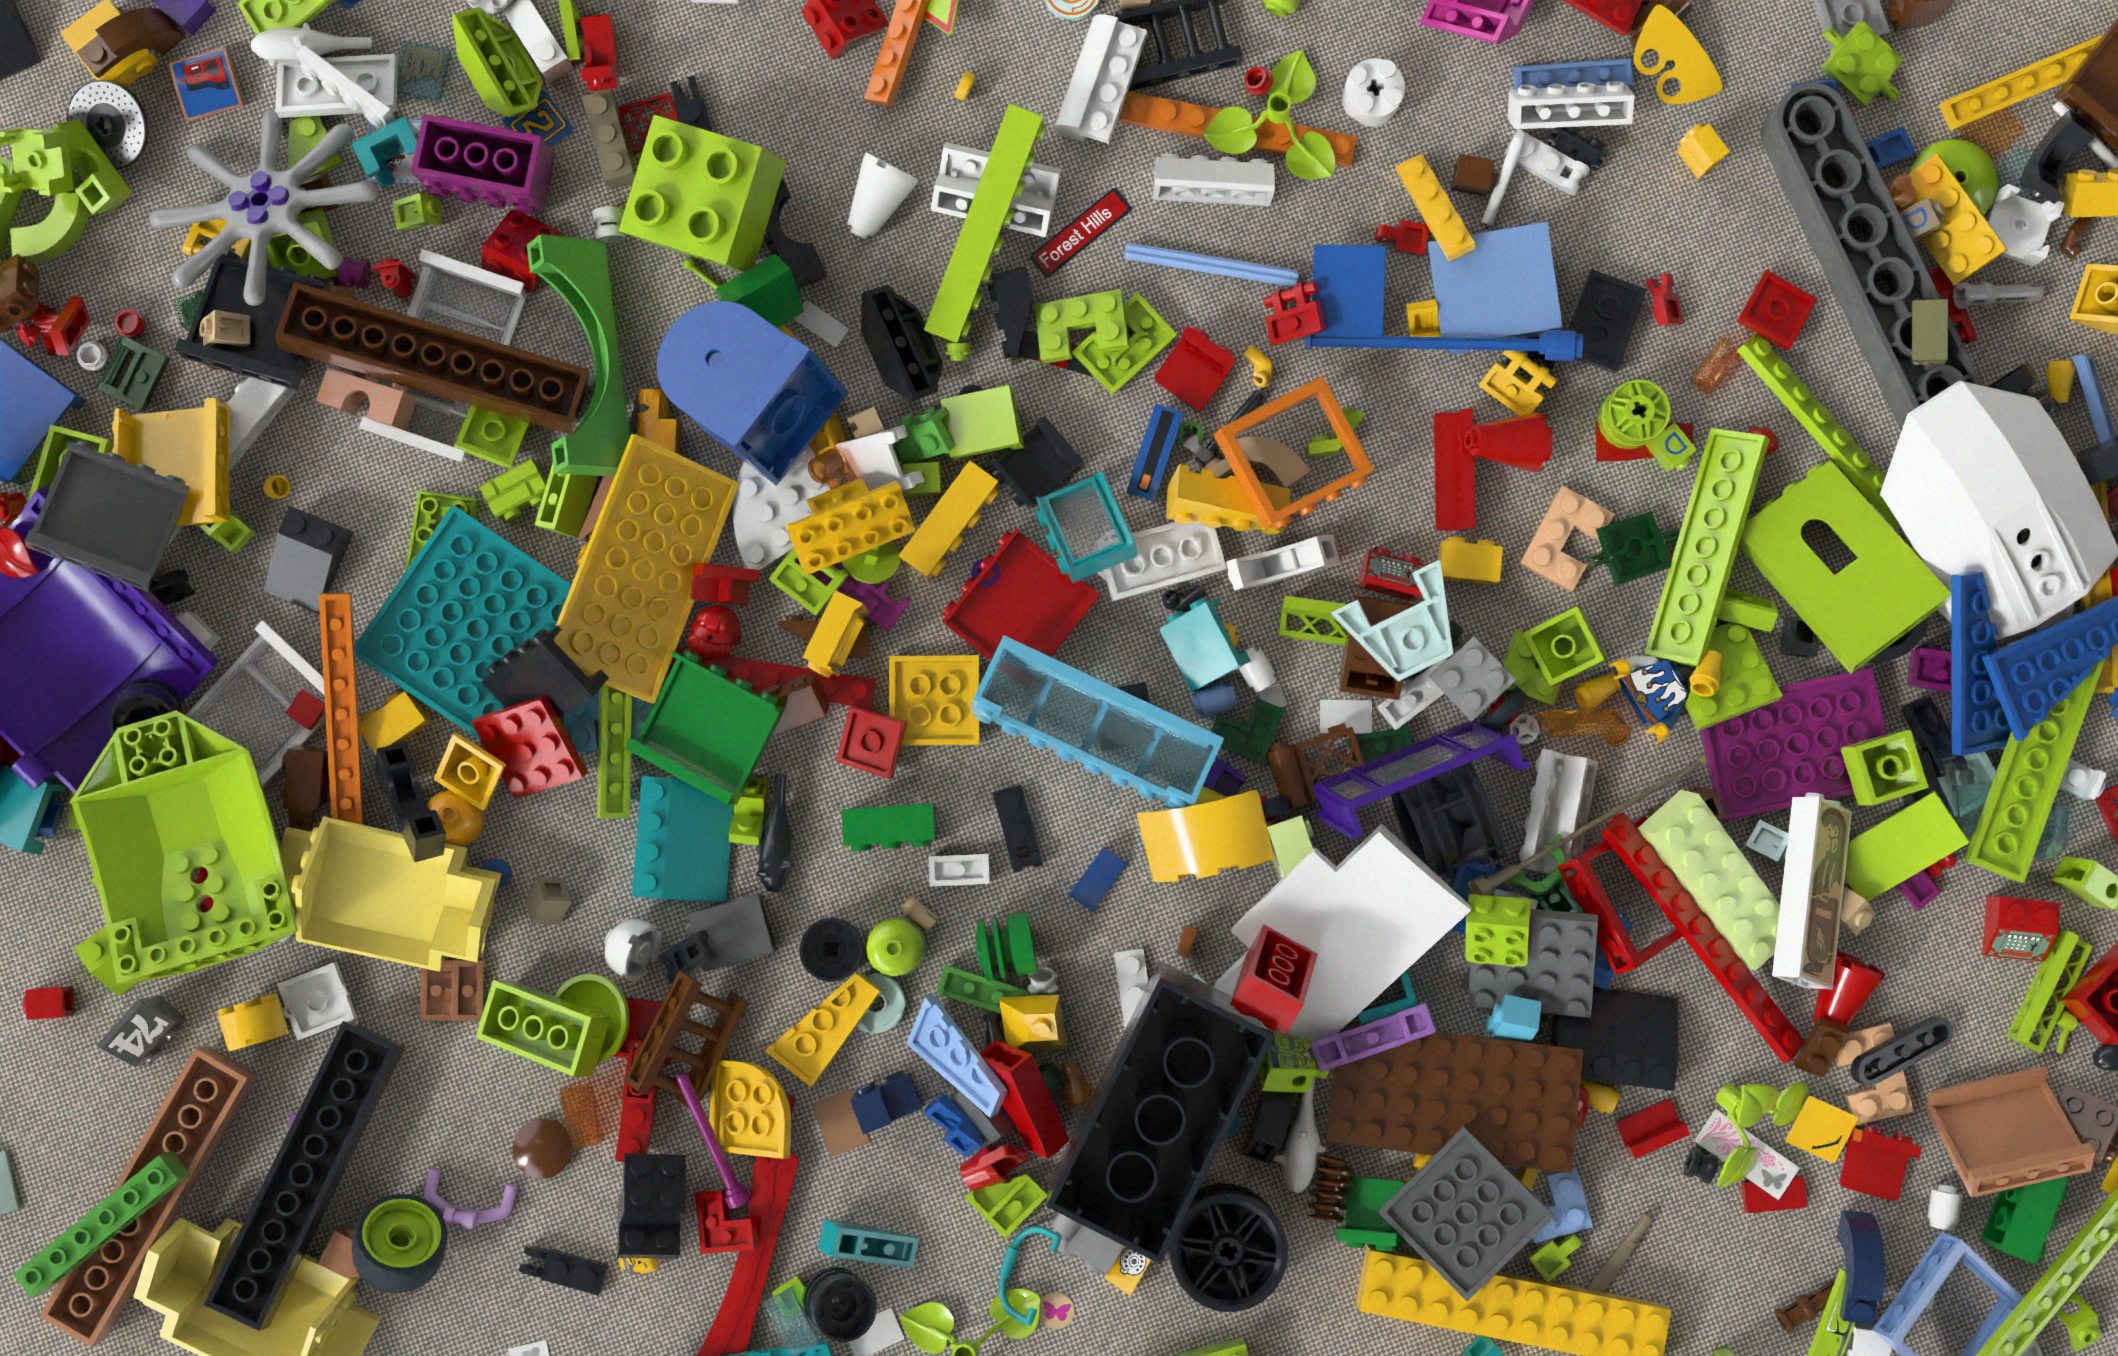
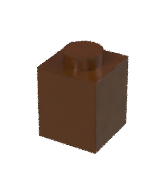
M1460 154L1455 162L1450 190L1486 196L1489 189L1495 188L1498 171L1493 170L1495 160Z

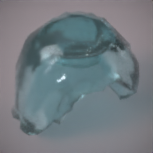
M2053 802L2033 859L2049 861L2065 852L2070 836L2069 812L2065 809V806Z

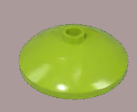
M1960 139L1942 140L1928 146L1916 157L1908 174L1934 155L1939 154L1954 176L1955 174H1960L1963 177V182L1960 184L1981 213L1984 215L1991 208L1998 192V174L1992 159L1979 146Z
M582 974L566 981L554 996L611 1018L597 1064L603 1063L617 1053L627 1036L629 1008L626 998L613 981L601 975Z

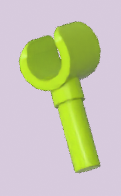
M2062 1010L2056 1022L2057 1025L2062 1027L2056 1052L2060 1054L2064 1053L2070 1031H2073L2078 1025L2076 1016L2065 1010Z

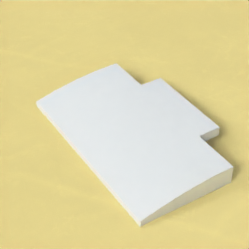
M1380 824L1337 866L1315 847L1232 927L1231 932L1250 948L1264 924L1317 953L1304 1005L1286 1034L1312 1043L1335 1035L1463 919L1472 910V907L1383 824ZM1247 952L1216 981L1214 988L1230 996L1233 995Z

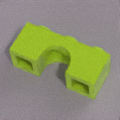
M80 120L56 123L51 128L67 130L71 167L75 168L84 179V182L75 189V192L92 215L117 209L133 194Z

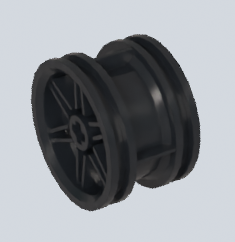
M1217 1183L1199 1189L1168 1249L1173 1272L1182 1289L1202 1306L1219 1312H1238L1262 1303L1275 1291L1283 1278L1287 1266L1288 1246L1285 1233L1272 1208L1261 1196L1249 1188L1236 1184ZM1228 1212H1236L1238 1219L1235 1222H1229L1226 1219ZM1207 1222L1209 1224L1208 1231L1204 1233L1199 1232V1223ZM1253 1231L1261 1233L1262 1238L1260 1241L1253 1242L1250 1240V1235ZM1229 1242L1230 1246H1236V1248L1232 1249L1233 1254L1229 1256L1225 1252H1219V1250L1223 1249L1222 1244ZM1195 1252L1203 1253L1204 1260L1201 1263L1193 1262L1192 1257ZM1246 1262L1256 1264V1270L1253 1273L1246 1272L1244 1268ZM1220 1272L1227 1274V1281L1223 1284L1216 1281V1276Z

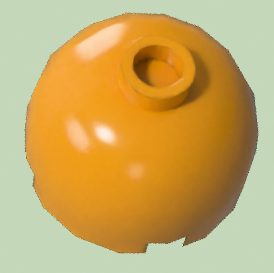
M449 789L440 791L431 797L426 804L430 811L436 810L446 832L445 843L465 847L475 842L483 831L485 821L483 811Z

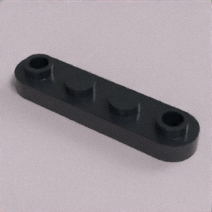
M1936 1016L1928 1017L1858 1055L1851 1064L1852 1078L1857 1083L1867 1086H1874L1946 1047L1953 1037L1952 1024L1949 1020Z

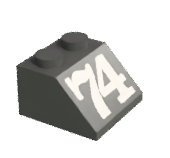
M160 995L141 998L133 1004L97 1046L134 1067L145 1064L150 1065L161 1055L162 1051L160 1048L165 1042L173 1041L181 1033L182 1028L180 1026L186 1018Z

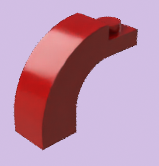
M613 13L580 18L585 48V67L580 69L582 81L587 82L588 92L618 88L620 83V65Z

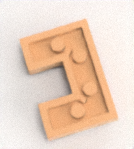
M1562 485L1522 556L1519 565L1561 588L1573 592L1587 565L1561 552L1567 538L1574 527L1599 541L1596 529L1609 525L1615 513Z
M1886 1022L1849 1031V1036L1835 1058L1836 1065L1841 1067L1852 1064L1858 1055L1893 1037L1894 1033L1891 1023ZM1903 1070L1874 1085L1871 1089L1844 1095L1848 1112L1858 1117L1855 1126L1914 1112Z

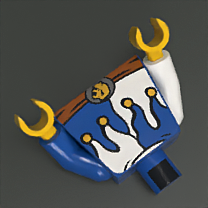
M1633 655L1626 659H1619L1609 663V667H1616L1618 674L1613 679L1619 680L1622 691L1643 726H1652L1646 730V734L1654 732L1657 735V741L1654 742L1656 745L1667 739L1669 731L1675 726L1684 709L1683 700L1688 694L1682 684L1687 682L1693 673L1690 665L1680 664L1672 668L1667 660L1659 661L1655 656Z

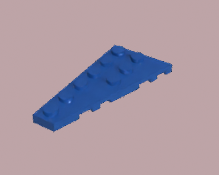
M1977 571L1951 575L1952 754L1959 756L2006 747L2011 734V728L1982 659V656L2000 648H1997L1994 638L1998 634L1996 624L1990 622L1988 614L1991 603L1983 572Z
M2118 595L1982 656L2015 741H2023L2030 734L2029 731L2037 723H2041L2048 716L2047 713L2058 702H2062L2093 671L2092 668L2100 660H2104L2111 653L2110 650L2118 643Z

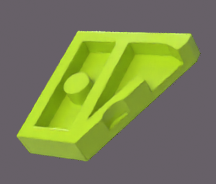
M1028 1173L1009 1178L1000 1184H993L977 1191L968 1192L964 1198L1006 1239L1048 1196V1193Z

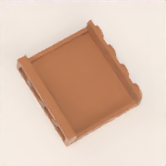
M2047 1066L2027 1068L2007 1075L1999 1074L1993 1078L1968 1081L1962 1085L1948 1088L1941 1087L1928 1092L1926 1111L1971 1198L2092 1171L2095 1151L2090 1142L2081 1144L2047 1084Z

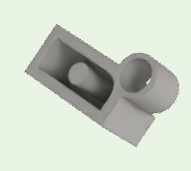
M1058 1213L1051 1225L1061 1235L1058 1250L1070 1258H1074L1076 1255L1085 1260L1083 1265L1097 1274L1101 1271L1108 1274L1124 1247Z

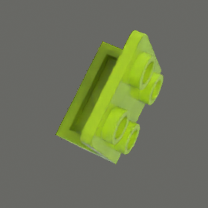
M1469 894L1468 904L1472 907V910L1466 916L1465 959L1479 964H1498L1511 967L1526 966L1528 962L1531 899Z

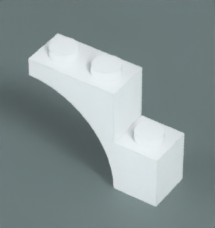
M1333 534L1316 536L1288 546L1235 558L1226 562L1228 576L1234 591L1269 585L1295 575L1315 572L1341 563Z

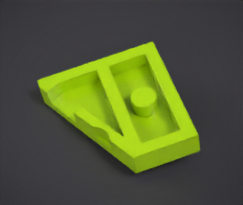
M303 116L289 122L288 169L298 163L328 133L321 116ZM338 151L307 178L327 173L344 165Z

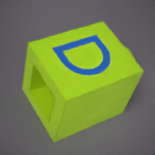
M1675 422L1645 444L1666 472L1673 468H1676L1678 472L1693 461L1690 455L1697 451Z

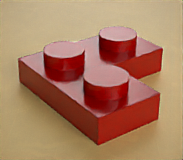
M724 1190L695 1193L701 1254L760 1248L757 1217L730 1220L729 1207L724 1199L726 1196Z

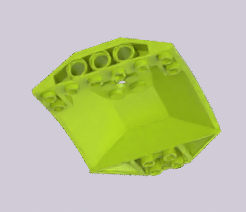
M178 711L117 728L69 802L73 806L93 869L105 918L117 984L122 985L194 972L250 955L297 932L293 905L277 835L262 783L249 750ZM201 867L206 868L208 872L207 879L201 884H195L192 879L194 871ZM207 897H212L213 907L208 912L202 913L200 909L201 902Z

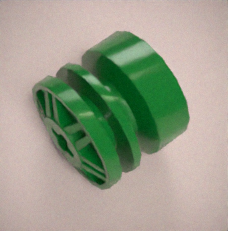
M1028 911L1008 914L1007 928L1001 929L996 916L992 917L993 931H987L985 918L977 919L976 950L979 966H981L985 974L986 981L994 980L993 967L999 966L1001 979L1007 978V964L1014 965L1018 976L1038 973Z

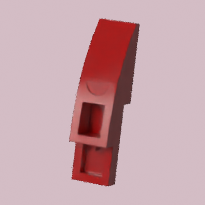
M630 1039L625 1077L643 1041ZM624 1081L622 1093L623 1107L615 1161L623 1162L625 1153L648 1154L655 1122L658 1096L657 1085L653 1084L646 1095L638 1092Z

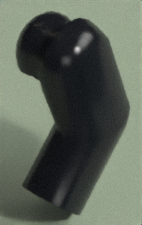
M1197 584L1187 594L1167 590L1162 595L1164 607L1168 610L1177 612L1182 610L1185 613L1191 610L1190 604L1206 597L1207 594Z

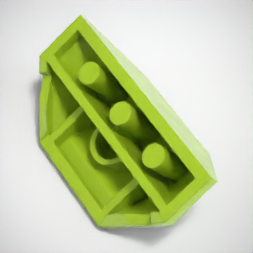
M480 7L453 13L452 21L458 59L485 106L507 117L535 110L543 80L515 31L498 19L485 14L486 11Z

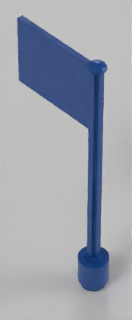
M1314 245L1313 281L1319 284L1320 290L1312 294V302L1321 301L1327 330L1305 338V344L1310 350L1311 347L1539 351V354H1545V360L1574 361V358H1582L1583 334H1576V331L1546 330V336H1540V339L1383 336L1386 246Z

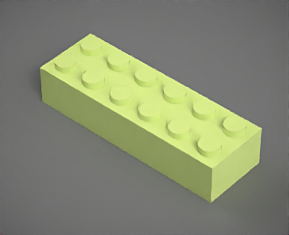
M1680 790L1637 829L1744 965L1756 971L1775 954L1780 905L1701 796L1697 793Z

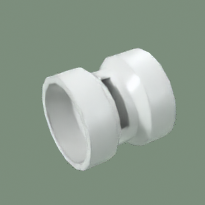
M606 206L592 211L593 221L597 224L595 240L613 243L625 239V233L618 231L623 217L620 207Z

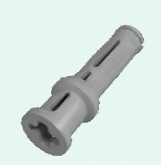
M1982 281L1978 285H1970L1967 282H1960L1954 288L1953 300L1958 309H1967L1969 306L1976 305L1980 308H1988L1996 303L2039 302L2043 298L2044 289L2043 286H2040V283L1994 285L1989 281Z

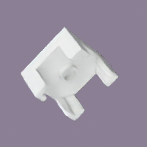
M2007 184L1998 190L1986 220L2008 249L2001 256L2034 266L2047 257L2050 245L2044 247L2043 245L2050 224L2060 217L2064 203L2057 201L2053 204L2047 200L2040 204L2016 196L2021 191V188Z

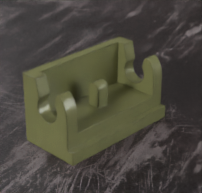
M1948 299L1912 300L1911 362H1913V365H1944L1948 360Z

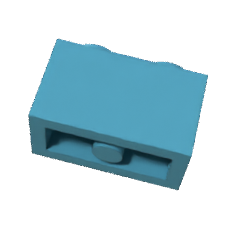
M1505 994L1500 1004H1495L1492 1016H1488L1485 1034H1489L1490 1039L1530 1043L1539 1030L1541 1002Z

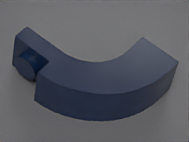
M1841 1210L1837 1239L1845 1255L1846 1280L1840 1317L1843 1321L1873 1324L1877 1302H1882L1885 1280L1884 1247L1880 1228L1872 1213Z

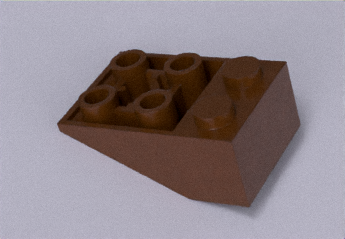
M1356 595L1354 601H1359L1371 627L1415 606V604ZM1348 632L1339 671V690L1399 700L1404 679L1397 682Z

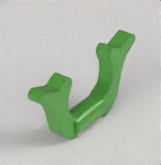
M1557 834L1553 842L1545 844L1543 849L1562 839V835ZM1561 847L1548 853L1556 859L1557 866L1567 861ZM1556 867L1542 881L1532 882L1525 876L1523 869H1521L1518 875L1504 882V885L1520 886L1533 894L1543 895L1561 881L1563 877Z

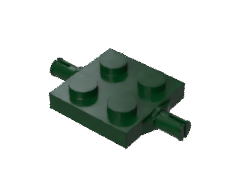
M1652 511L1598 528L1596 532L1602 552L1588 556L1587 562L1598 559V561L1588 564L1590 568L1606 564L1615 586L1668 569L1671 565L1666 554V544L1678 540L1679 535L1670 537V535L1679 533V530L1674 528L1662 533L1656 525Z

